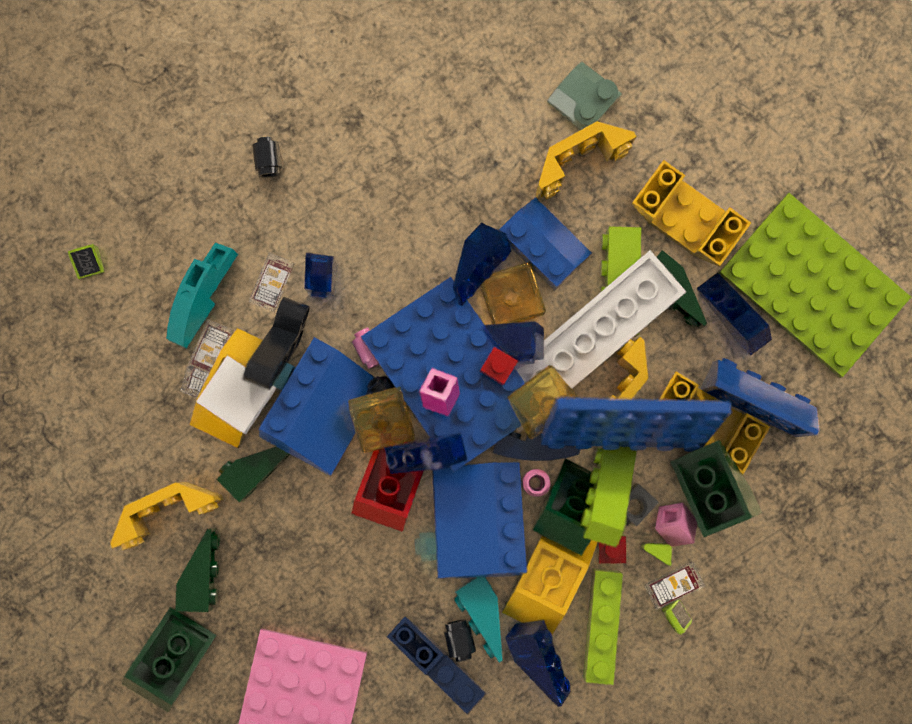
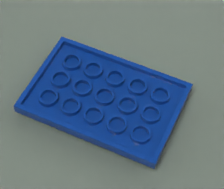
M451 277L361 336L371 354L453 473L544 411L515 368H513L504 385L499 384L480 372L494 347L502 352L503 350ZM431 369L452 375L458 379L460 395L449 416L423 407L420 389Z
M556 398L540 434L541 445H548L551 449H560L565 446H576L577 449H590L592 446H603L605 450H615L620 446L630 447L631 450L635 451L644 450L647 447H656L659 451L684 448L685 451L693 452L704 447L731 413L730 402Z

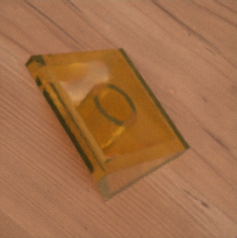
M549 365L507 398L527 436L532 440L542 432L556 398H577L578 395L553 366Z

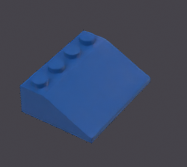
M314 337L261 424L259 437L331 476L373 404V401L367 396V385L375 377L339 350Z
M723 358L722 361H713L700 388L701 390L720 401L730 402L731 406L794 437L818 435L820 429L817 407L809 404L810 399L800 394L792 396L786 393V388L778 383L771 382V384H767L761 381V375L747 370L745 373L737 369V364L731 360Z
M520 462L464 465L454 473L450 467L433 468L438 579L509 577L527 573Z

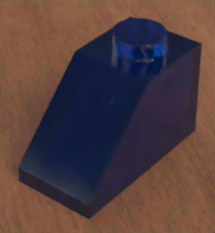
M306 253L304 289L311 293L310 297L326 299L327 295L334 296L338 263L334 256Z
M536 321L484 325V331L509 356L518 360L519 364L529 365L534 364L535 360H544V327Z

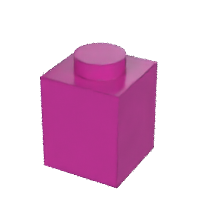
M431 369L420 389L423 407L449 416L460 395L457 377Z

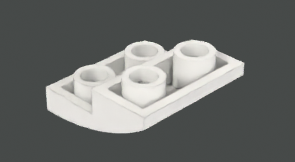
M227 356L196 402L246 434L276 390V387L272 386L270 390L243 381V373L246 367Z

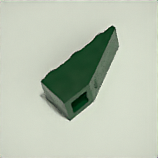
M662 250L656 257L686 291L668 309L680 312L684 316L682 318L683 321L694 329L696 326L699 329L705 327L707 321L684 268Z
M216 528L206 530L176 583V612H210L213 610V605H217L218 589H214V578H218L219 562L215 561V550H219L220 535L216 534Z

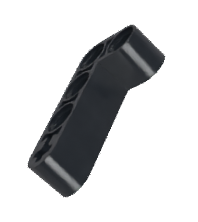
M287 297L282 298L272 328L246 365L242 378L243 381L267 390L272 388L301 341L310 306Z

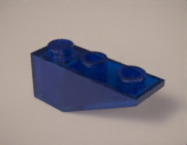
M480 223L464 241L452 287L460 306H463L475 294L476 290L486 279L490 278L494 270L512 252L506 233L484 223Z
M716 273L697 287L698 292L729 333L750 356L772 340L769 324L719 273Z
M461 433L441 435L384 447L390 474L443 469L468 460Z
M545 621L515 624L505 637L514 662L557 707H562L571 692L570 682L565 677L560 656L555 651L552 635L547 629Z

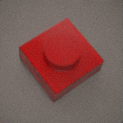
M494 347L480 372L499 384L504 385L518 360Z
M621 536L617 547L598 542V563H626V536Z

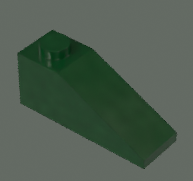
M273 447L237 459L234 462L229 460L218 471L221 475L216 480L239 503L244 502L291 454L278 447Z

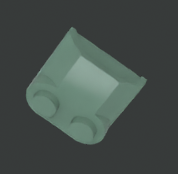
M581 61L555 89L547 102L577 128L582 130L596 121L599 122L619 100L622 93L613 81L604 79Z

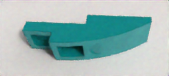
M215 242L203 261L194 258L179 286L172 305L167 327V340L183 348L188 347L215 306L210 297L238 256L235 250Z

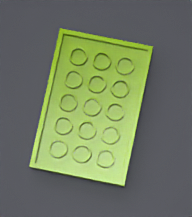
M790 193L786 194L718 273L839 378H842L911 298L908 293Z

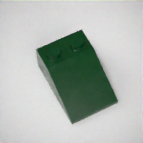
M720 440L670 461L703 537L727 529L762 513L750 485Z
M565 458L532 530L582 556L591 542L590 539L584 538L586 526L581 525L585 509H589L590 506L585 504L589 488H593L594 485L589 483L592 472Z
M170 607L124 675L122 685L169 712L212 644L216 634Z

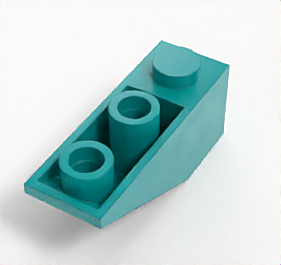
M486 577L472 578L455 589L457 596L453 599L461 612L467 610L472 619L468 623L476 636L481 633L486 643L483 644V647L491 659L496 657L500 663L503 661L498 597Z

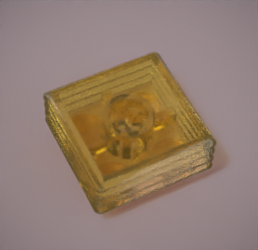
M530 262L480 277V286L494 329L497 330L545 314L546 309ZM512 289L514 293H519L520 296L516 298V302L512 303L511 299L507 300L505 298L508 295V290Z
M401 387L361 396L348 401L349 412L363 453L415 440L414 428Z

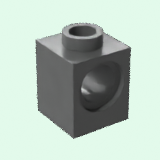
M638 483L631 487L629 501L637 499L641 504V509L637 514H631L627 509L626 526L630 523L638 526L659 503Z

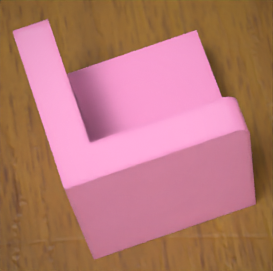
M684 503L659 506L655 529L665 542L672 547L694 544L697 521Z

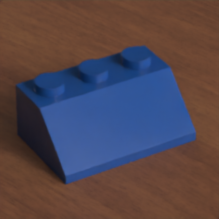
M536 197L516 212L499 229L498 236L554 291L592 254Z

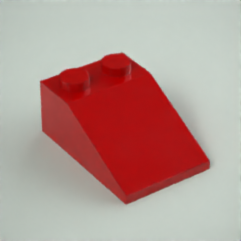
M381 432L354 499L351 514L403 532L431 449Z

